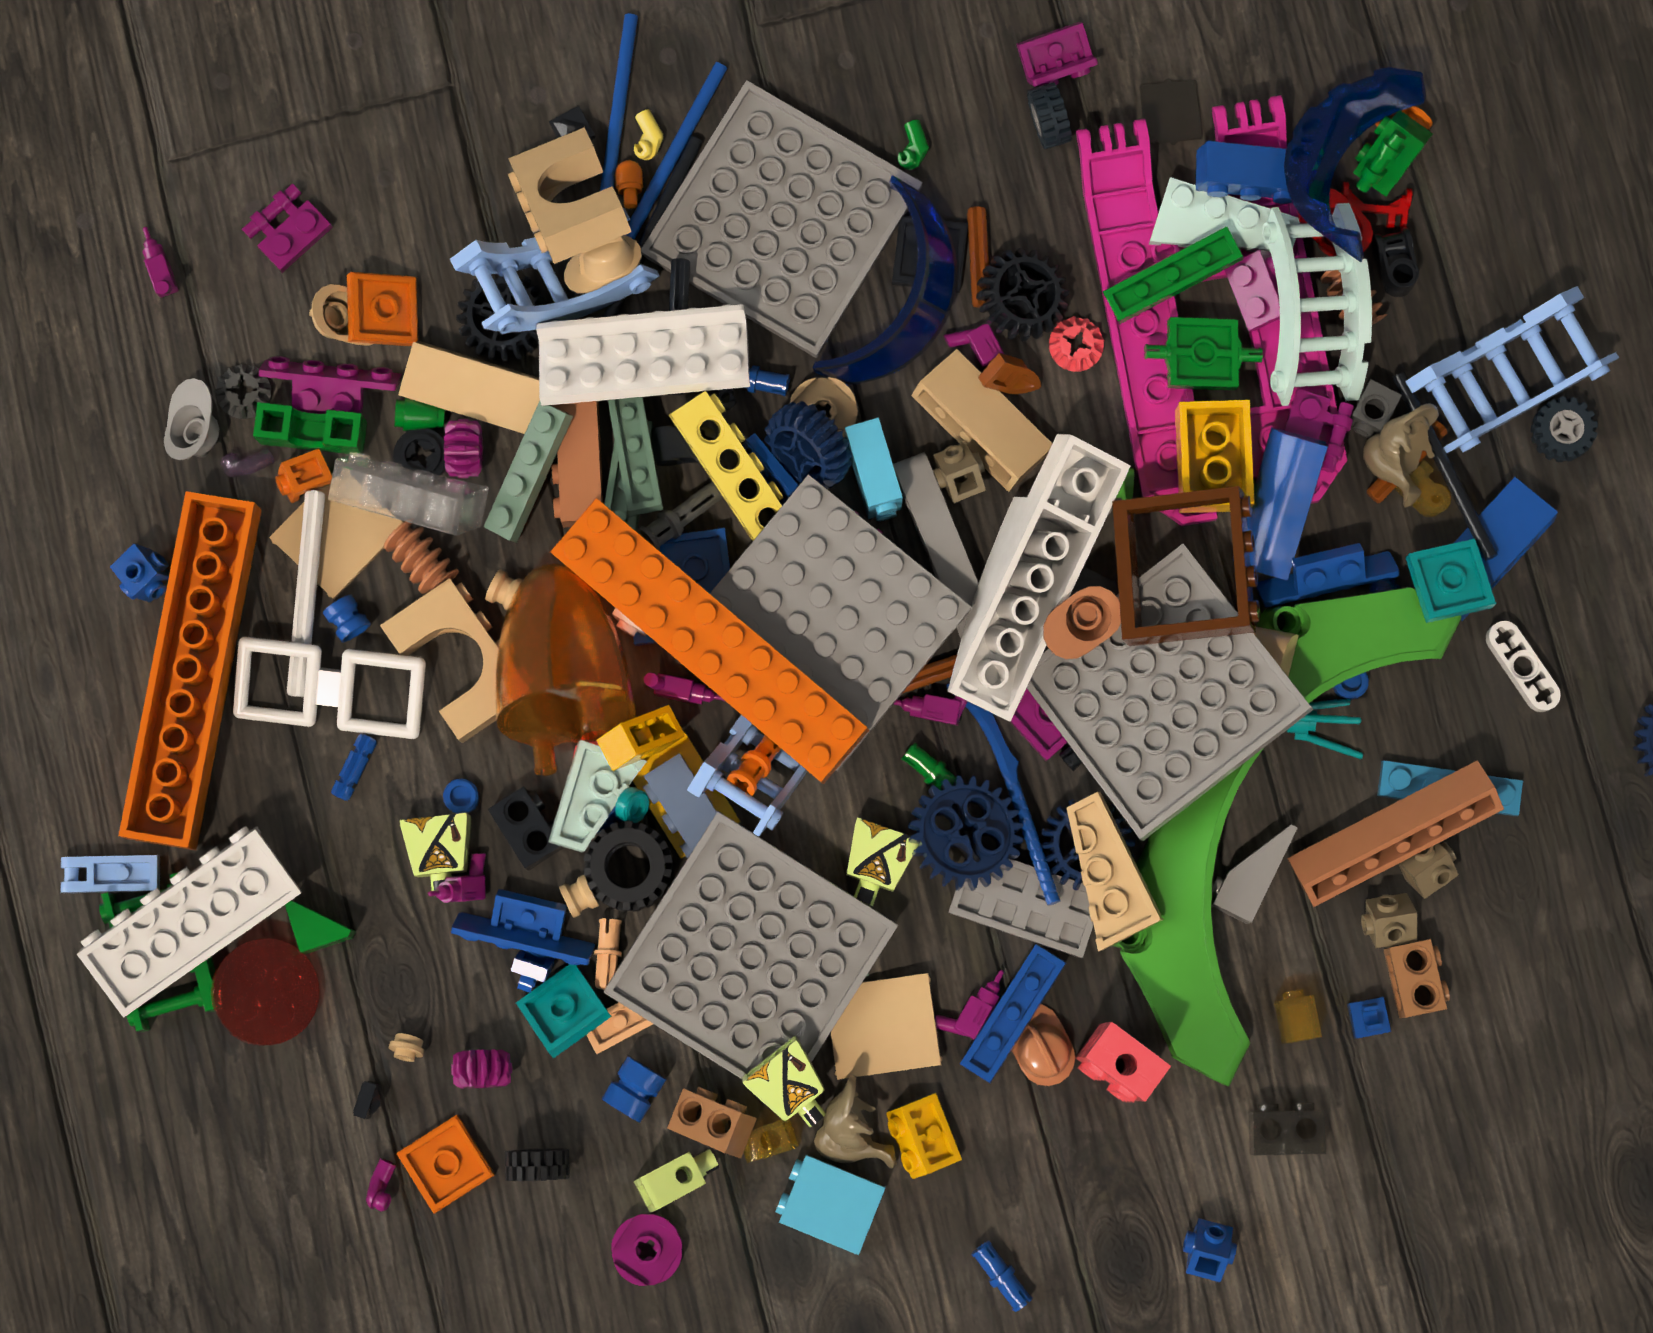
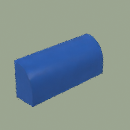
M1271 427L1254 485L1252 517H1247L1248 531H1253L1255 539V552H1250V564L1256 566L1257 572L1288 580L1292 568V559L1295 558L1328 448L1325 441Z
M1516 477L1509 482L1479 515L1498 553L1496 557L1485 561L1479 550L1491 589L1499 583L1555 522L1558 514L1553 507ZM1469 528L1454 543L1474 539ZM1470 613L1461 615V621L1463 622Z

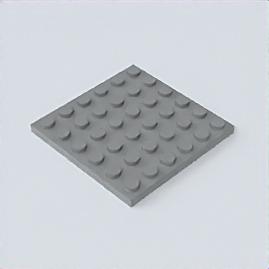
M746 80L641 248V254L670 273L672 259H688L690 261L689 284L725 305H744L747 318L817 358L895 232L902 217L913 202L902 184L909 191L913 199L918 194V191L903 182L900 183L895 177L919 191L922 188L923 182Z
M809 474L710 593L868 727V733L836 769L837 772L972 609L968 603Z
M1181 544L1138 578L1142 627L1238 616V612L1184 544ZM1120 623L1118 630L1110 638L1077 659H1064L1056 656L1050 649L1046 650L1042 654L1027 686L1029 692L1142 841L1314 710L1254 633L1128 646L1122 640Z
M717 811L603 993L742 1079L745 1074L794 1036L799 1039L810 1062H812L898 927V924Z

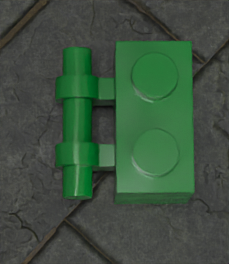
M1401 110L1392 119L1387 115L1384 117L1374 131L1379 136L1374 144L1371 145L1367 142L1355 157L1360 163L1353 173L1360 178L1356 186L1362 192L1367 193L1373 187L1386 197L1433 135V133Z

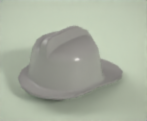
M192 378L178 385L172 394L164 446L169 456L177 460L189 459L192 456L205 457L207 452L216 444L220 429L217 420L212 416V395L209 387L203 381Z

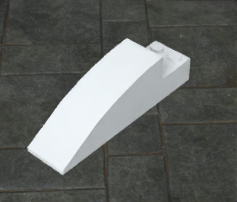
M1071 434L1056 435L1028 497H1013L978 584L971 605L972 609L964 626L948 692L1011 722L1046 647L1043 638V626L1046 618L1055 607L1069 598L1113 505L1112 501H1115L1131 467L1130 465Z

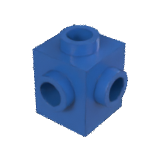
M134 543L110 566L122 582L119 585L121 590L133 600L138 598L151 603L166 592L170 574L166 568L169 564L163 556L156 551H152V549Z
M1198 1218L1194 1231H1187L1183 1244V1252L1188 1253L1186 1273L1221 1282L1227 1265L1233 1264L1236 1255L1237 1243L1232 1242L1233 1227Z

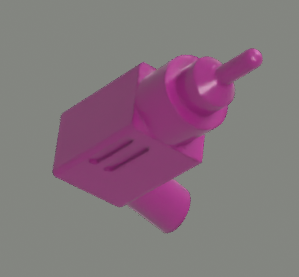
M143 227L146 240L143 244L145 249L142 253L156 294L162 298L178 292L177 283L162 245L158 244L157 240L151 238L147 227Z
M989 324L943 335L949 348L970 344L982 368L987 367L989 362L998 353L1004 354Z
M648 673L644 677V683L654 689V694L658 697L701 705L703 701L710 703L714 699L725 701L715 694L712 689L706 688V684L694 682V680L660 673L657 675Z
M925 694V697L914 695L913 698H905L902 701L896 700L894 705L901 706L904 711L910 712V716L958 726L961 714L968 701L956 695L954 699Z
M486 853L472 854L469 875L446 877L445 881L440 883L435 891H429L428 895L436 896L444 903L485 899V875H483Z
M1000 970L994 981L988 982L985 988L981 987L976 997L970 996L958 1020L937 1015L935 1017L936 1028L975 1040L1000 998L997 996L1000 990L998 983L1004 971Z

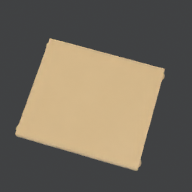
M342 464L331 474L333 477L331 484L316 489L325 494L317 584L327 592L328 597L333 599L384 549L383 546L388 536L404 522L391 512ZM304 502L269 537L272 543L280 547L297 565L299 564Z
M929 973L861 983L831 1031L837 1080L850 1078L851 1075L859 1077L942 1065Z

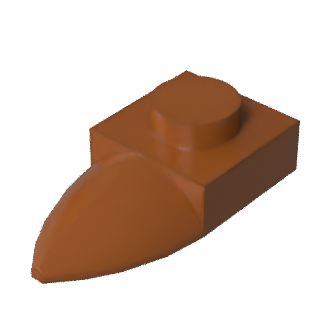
M998 353L978 377L984 387L1008 394L1028 393L1041 387L1038 375L1027 368L1022 359Z

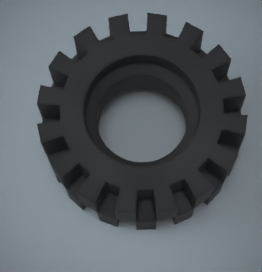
M569 1149L505 1151L506 1181H547L570 1178Z

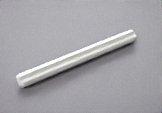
M317 490L305 492L291 642L312 644L325 494ZM290 656L287 694L290 696L304 697L307 658Z

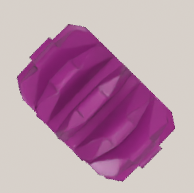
M458 419V421H449L446 425L444 460L445 469L449 476L469 478L480 474L483 461V437L478 421Z
M469 1050L457 1052L453 1055L451 1075H453V1084L459 1088H494L511 1083L512 1063H510V1054L504 1050Z

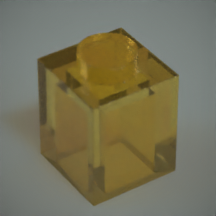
M1303 989L1282 993L1283 1000L1274 1002L1282 1044L1322 1037L1314 995L1304 996Z

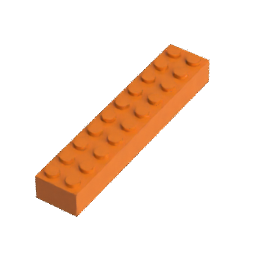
M185 492L118 835L120 837L197 851L262 509L255 502Z
M597 498L550 551L822 784L829 779L868 733L869 729L866 725Z

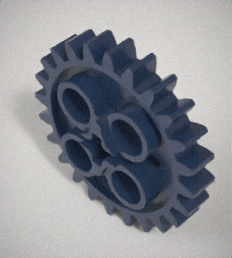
M961 776L955 778L954 786L947 779H944L941 782L942 791L934 785L931 786L928 790L931 798L922 795L918 801L923 808L915 807L911 813L919 819L911 821L908 825V828L917 831L916 834L910 836L908 842L919 844V847L914 850L912 856L923 855L925 859L919 868L923 869L931 866L933 870L929 878L933 879L938 874H941L943 876L942 886L944 887L952 879L955 880V887L958 891L965 882L968 883L970 890L974 891L977 888L978 880L986 888L991 884L990 875L999 881L1003 877L1000 868L1009 871L1013 867L1012 862L1008 858L1016 859L1020 855V852L1012 847L1023 842V838L1014 835L1015 832L1023 828V824L1013 823L1012 820L1020 812L1019 810L1008 811L1007 806L1012 801L1011 797L1002 801L998 798L1002 788L999 787L993 792L988 791L989 780H986L979 787L976 786L975 776L969 779L967 785H964ZM967 804H977L982 809V818L972 817L967 811ZM952 805H956L958 807V814L955 812V810L952 809ZM935 817H946L951 825L950 830L944 831L939 829L935 824ZM962 828L965 831L971 830L972 836L970 838L967 835L961 836L959 831ZM981 836L992 837L996 842V850L990 851L985 849L981 844ZM957 848L961 850L964 854V862L955 863L949 857V849ZM973 851L979 857V862L974 860Z

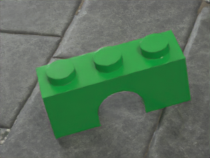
M257 402L253 437L260 445L307 450L319 448L320 451L363 456L367 421L361 413L327 410L326 414H314L296 410L293 406Z

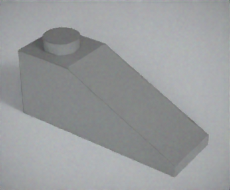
M1289 825L1225 873L1223 878L1217 876L1212 884L1213 899L1211 907L1246 924L1252 923L1297 827Z

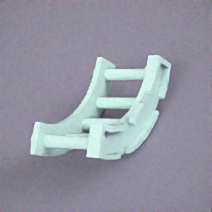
M1349 203L1336 204L1332 218L1326 222L1330 233L1337 243L1330 236L1323 222L1285 225L1279 207H1272L1268 221L1263 225V239L1268 244L1275 268L1280 306L1279 346L1275 369L1270 377V384L1273 392L1277 393L1282 406L1289 405L1294 387L1336 384L1337 387H1340L1346 401L1359 400L1368 368V362L1362 361L1364 343H1371L1372 335L1371 285L1367 259H1360L1357 242L1362 241L1361 232ZM1328 236L1334 242L1333 245L1337 255L1295 259L1290 238ZM1339 270L1341 273L1342 296L1300 298L1297 273ZM1343 310L1344 332L1342 336L1301 338V312ZM1341 350L1339 364L1335 370L1297 373L1300 352Z

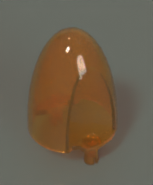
M546 563L536 567L518 585L504 617L496 661L495 706L497 727L506 737L533 747L534 772L537 775H541L542 769L543 776L552 775L557 772L554 746L565 742L578 744L580 740L586 742L596 741L620 723L633 719L636 711L632 683L623 647L604 603L591 586L566 565L560 563Z

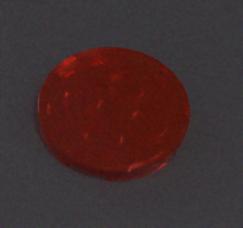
M270 938L252 940L232 950L219 964L212 981V1005L221 1023L235 1038L258 1046L280 1044L297 1036L312 1020L319 1002L317 974L309 959L293 945Z

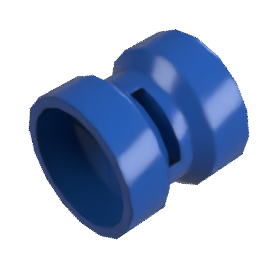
M352 594L338 599L323 611L327 621L337 626L336 635L342 643L362 634L371 625L366 615L358 614V603Z

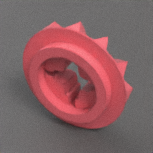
M1073 316L1058 323L1051 332L1049 338L1050 354L1053 360L1065 370L1080 372L1090 369L1099 361L1103 353L1104 339L1100 329L1090 322L1088 318L1082 319ZM1080 332H1083L1082 343L1087 348H1079L1072 357L1070 356L1071 343L1067 342V339H1075Z

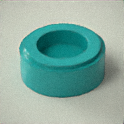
M635 787L625 789L617 799L615 806L616 816L623 821L638 823L648 811L649 797L644 791Z

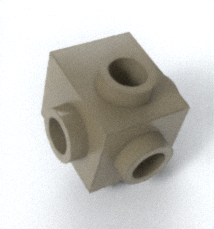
M965 442L949 446L944 451L933 455L937 466L933 473L940 489H946L953 503L986 491L981 475L982 472H985L983 462L978 452L972 454Z
M1445 842L1438 843L1398 864L1405 880L1424 899L1459 875L1453 863L1457 859L1456 855Z
M1407 893L1382 895L1378 898L1366 899V914L1361 915V925L1364 935H1370L1375 948L1394 947L1399 944L1417 942V911Z

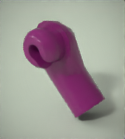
M383 1158L379 1159L373 1172L366 1196L367 1205L371 1209L376 1208L380 1212L387 1210L391 1203V1195L384 1192L396 1168V1164Z

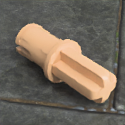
M606 918L599 919L598 950H594V955H597L595 986L601 990L606 988L615 974L618 966V957L622 956V952L619 951L622 920L609 919V921Z

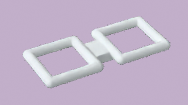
M254 637L240 638L238 642L233 705L235 717L311 727L316 723L318 704L338 707L337 727L341 731L416 739L419 736L426 662L423 658L347 649L342 654L341 670L321 668L322 650L318 645ZM252 651L307 658L303 712L248 705ZM356 664L411 670L406 724L351 718Z

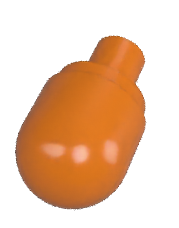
M625 160L615 170L616 189L620 195H623L624 207L632 209L638 207L637 195L642 192L643 174L638 163L632 160Z

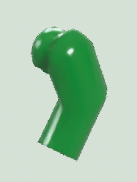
M912 120L904 125L909 143L903 152H899L897 159L899 165L907 170L917 168L929 150L920 120Z

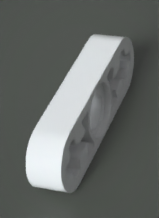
M1500 621L1490 627L1486 634V643L1528 706L1537 712H1546L1554 708L1560 700V689L1518 627L1509 621ZM1497 629L1502 633L1508 631L1511 634L1508 643L1512 649L1519 645L1522 650L1517 651L1507 659L1504 654L1508 653L1510 649L1504 642L1501 644L1496 642L1495 638L1499 636ZM1518 657H1525L1532 663V671L1528 676H1521L1515 672L1514 661ZM1538 674L1542 679L1535 683L1541 690L1548 689L1551 693L1547 697L1548 705L1545 701H1540L1539 703L1536 701L1535 696L1538 695V690L1534 684L1528 688L1524 684L1534 679Z

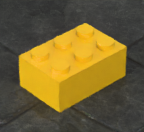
M1250 400L1179 402L1175 409L1178 493L1239 486L1245 493V496H1250V506L1252 508L1254 505ZM1230 503L1179 509V513L1230 512Z

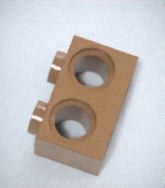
M1431 939L1383 949L1399 1018L1447 1009L1446 1001H1450L1449 990L1446 981L1440 980L1437 967L1442 965L1441 955L1437 945L1432 946ZM1411 951L1418 952L1422 957V966L1417 971L1410 969L1406 962L1407 955ZM1420 985L1425 986L1430 992V1001L1425 1006L1418 1004L1414 996L1415 990Z
M698 1087L695 1093L683 1088L667 1129L723 1153L741 1158L757 1118L745 1114L747 1108L745 1105L727 1099L725 1105L717 1102L718 1094ZM702 1108V1114L696 1121L697 1111ZM728 1120H731L730 1129L725 1133V1125Z

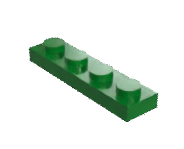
M1225 227L1103 291V294L1118 323L1122 324L1242 261L1243 255L1228 227Z

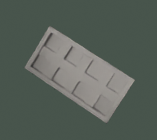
M973 851L974 860L979 862V857ZM1009 859L1013 867L1009 871L1000 868L1003 877L999 881L990 875L991 884L986 888L978 880L977 888L974 891L970 890L967 882L964 883L959 891H955L948 913L1078 958H1083L1094 925L1091 922L1088 896L1083 883L1075 891L1073 890L1074 880L1068 879L1065 885H1061L1060 879L1062 876L1052 875L1060 902L1047 906L1035 868Z

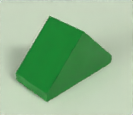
M293 900L285 904L300 953L308 954L354 938L356 931Z

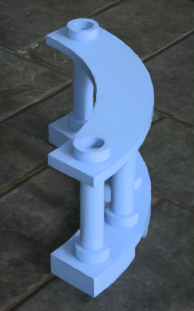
M623 208L624 213H625L626 218H627V221H629L630 218H629V216H628V214H627L625 208ZM535 237L524 240L521 247L509 248L507 242L491 243L475 240L450 258L455 271L469 273L477 277L494 311L492 316L482 322L484 329L500 331L502 334L536 330V324L581 318L601 310L632 293L639 294L646 291L651 286L650 282L660 276L657 270L640 264L632 273L623 278L617 279L595 291L568 299L550 264L552 258L549 252L541 253ZM531 267L538 269L555 303L533 306L516 271ZM491 274H498L500 277H504L517 305L505 304Z
M1578 286L1558 294L1523 316L1526 321L1525 323L1521 319L1505 329L1503 327L1476 342L1475 346L1462 353L1459 351L1434 363L1405 381L1412 393L1424 387L1428 393L1432 392L1457 435L1458 439L1443 447L1446 453L1460 448L1462 453L1481 443L1478 437L1532 409L1588 376L1591 381H1594L1611 371L1608 364L1617 360L1619 356L1615 352L1599 359L1573 314L1576 311L1573 305L1584 298ZM1552 317H1555L1557 321L1561 320L1587 365L1585 369L1568 379L1563 375L1539 333L1542 331L1539 325ZM1520 336L1523 341H1528L1554 386L1532 399L1529 397L1504 353L1507 351L1504 345ZM1484 356L1487 357L1488 361H1493L1518 404V407L1499 417L1496 416L1471 372L1473 369L1471 363ZM1452 374L1455 379L1459 378L1484 421V425L1470 431L1444 386L1446 383L1444 377Z
M740 715L729 732L731 733L724 744L720 742L703 762L687 791L698 798L707 789L712 792L717 790L761 819L753 832L759 837L766 828L770 830L775 828L784 813L781 811V808L801 782L807 770L781 749L774 759L795 773L784 788L767 777L761 778L757 788L774 799L769 807L723 778L722 770L729 773L730 771L737 770L741 765V761L738 759L739 755L736 754L741 744L749 745L751 743L757 746L764 737L763 734L758 732L759 729Z

